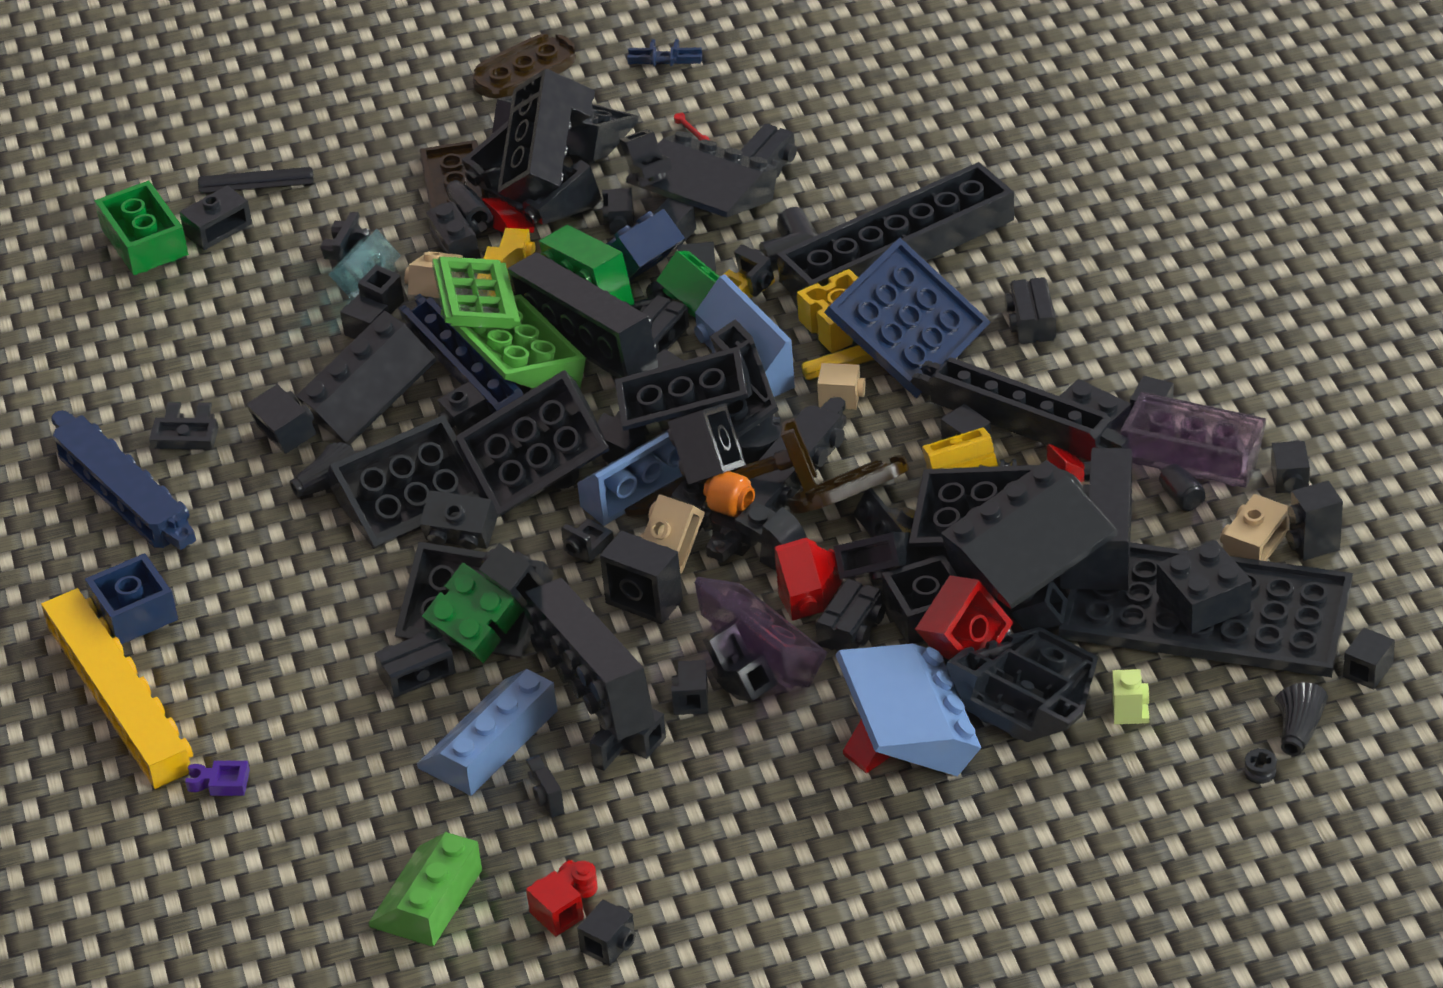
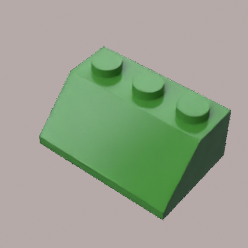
M445 832L418 846L369 921V927L434 947L482 871L478 841Z

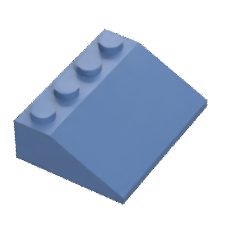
M912 643L839 650L835 656L875 752L958 777L982 748L975 734V728L970 723L964 709L965 706L960 700L952 678L943 662V656L936 649L931 647L925 648Z

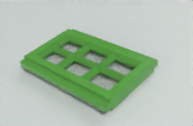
M439 256V259L432 260L445 323H450L451 326L513 329V326H520V318L506 263L491 259Z

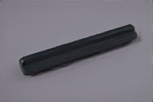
M312 167L207 175L198 178V188L200 193H213L227 185L234 191L307 185L314 183V172Z

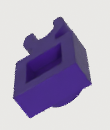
M213 761L212 768H206L202 764H191L188 766L190 778L185 780L187 791L200 792L209 788L210 796H245L250 772L248 761Z

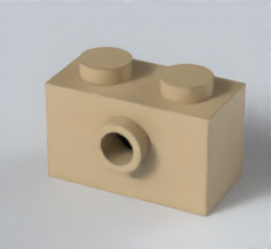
M425 252L424 255L413 261L406 268L404 280L405 284L408 285V295L417 296L421 294L425 297L439 298L432 260L439 259V256L463 258V255ZM451 272L452 277L462 278V272Z
M659 494L657 500L650 507L648 514L649 522L645 532L640 537L678 551L680 574H682L705 512L693 505Z
M1253 494L1246 505L1242 504L1239 507L1233 522L1223 528L1220 536L1223 549L1229 556L1267 561L1286 536L1287 530H1289L1288 506Z

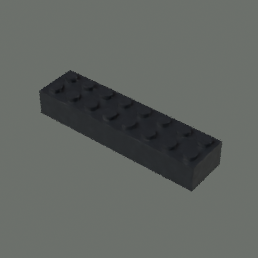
M977 162L777 253L779 282L797 298L798 291L816 283L825 286L829 284L828 278L848 269L859 278L899 238L927 261L1014 221V191L980 162Z

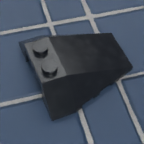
M735 319L712 334L710 339L715 352L739 346L748 369L752 395L749 398L726 404L736 436L739 438L779 410L753 337ZM682 415V416L670 418V420H674V419H677V418H680V417H683V416H686V415Z
M1041 627L1009 635L1008 641L997 644L996 640L988 641L985 648L975 650L972 646L964 648L947 662L946 668L968 712L977 716L981 721L993 724L1008 732L1015 739L1030 742L1067 730L1082 717L1099 657Z

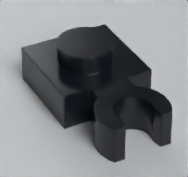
M540 755L526 759V763L531 770L528 772V776L531 782L536 785L532 789L539 807L545 806L551 818L564 814L562 791L548 766L545 767Z

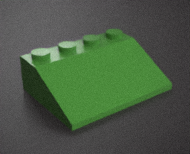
M521 294L514 295L520 318L519 327L513 326V329L453 326L505 380L534 389L565 370L581 388L586 357ZM459 306L460 311L477 312L476 306ZM482 307L483 313H500L498 307Z

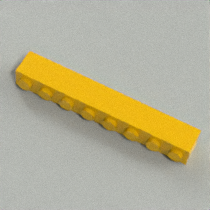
M76 588L41 603L48 629L153 788L157 789L188 775V766L191 765L189 758L193 757L189 742L186 738H179V731L172 717L166 719L164 716L165 711L159 698L151 697L148 682L144 676L140 678L137 676L138 672L130 656L124 657V650L117 637L111 638L109 626L104 617H97V610L91 598L85 599L80 590Z

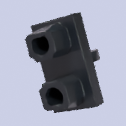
M350 212L346 221L335 220L331 226L333 239H324L320 245L324 259L336 260L339 269H348L356 253L369 252L374 245V238L370 234V230L367 228L362 229L359 225V212Z

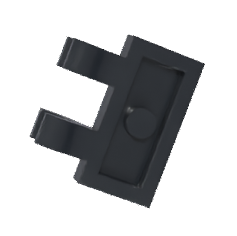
M168 402L165 417H155L149 438L151 449L213 450L219 426L215 415L210 414L212 402H199L195 418H184V413H180L181 402Z

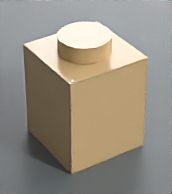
M821 364L817 383L819 407L821 408L825 402H828L834 396L845 400L846 409L857 410L859 397L865 396L866 387L865 378H860L859 365Z

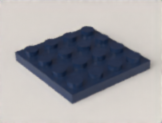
M901 238L895 241L824 312L916 399L922 392L910 380L915 373L923 375L920 369L925 361L929 360L933 363L942 364L950 357L956 359L991 323Z

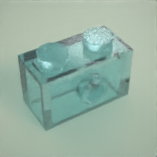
M376 229L362 238L328 275L353 300L359 294L358 282L376 264L393 272L396 269L393 264L401 255Z

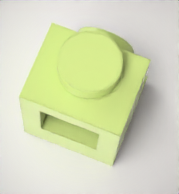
M1140 669L1112 670L1114 724L1149 723L1148 683H1142Z

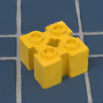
M850 269L828 278L829 284L825 286L816 283L797 292L799 321L811 333H818V340L831 353L853 344V339L824 313L858 279Z

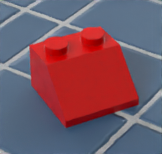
M950 575L915 630L931 648L936 649L943 657L950 660L964 648L972 646L975 650L985 648L986 643L992 640H996L997 644L1001 643L1012 626L1013 621L979 580Z

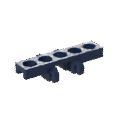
M651 39L650 48H629V55L627 56L628 64H653V67L656 64H670V66L674 64H701L702 47L679 48V39H675L674 47H671L670 51H657L655 39Z

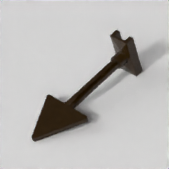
M795 418L782 422L781 437L786 449L775 452L774 456L731 470V472L751 479L772 471H784L794 467L804 492L817 487L814 480L817 477V472ZM681 476L624 509L626 515H648L650 507L657 500L658 495L671 498L674 490L685 478ZM708 478L697 482H699L702 485H705Z

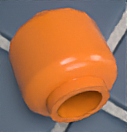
M731 471L708 478L703 489L708 507L712 511L730 517H738L755 498V491L750 480L743 475Z

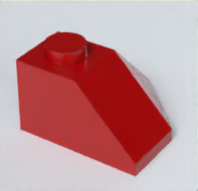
M808 538L774 547L778 595L791 620L794 621L824 612L843 582V579L839 578L835 551L832 549L827 551Z

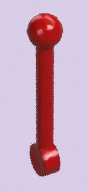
M676 113L674 115V122L682 124L700 141L710 140L708 136L702 135L686 121L684 113Z

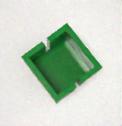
M462 563L444 586L448 593L444 595L440 592L422 617L432 628H437L443 636L484 664L502 640L489 624L493 621L503 633L507 634L524 609L515 598L465 563Z

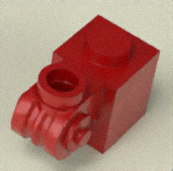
M568 860L561 865L558 873L554 870L526 888L529 912L555 937L584 919L582 898H589L598 890L595 866L589 861L574 862L573 860Z

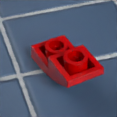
M496 197L481 198L492 212L494 229L503 233L505 228L529 229V233H534V226L525 219L521 212Z

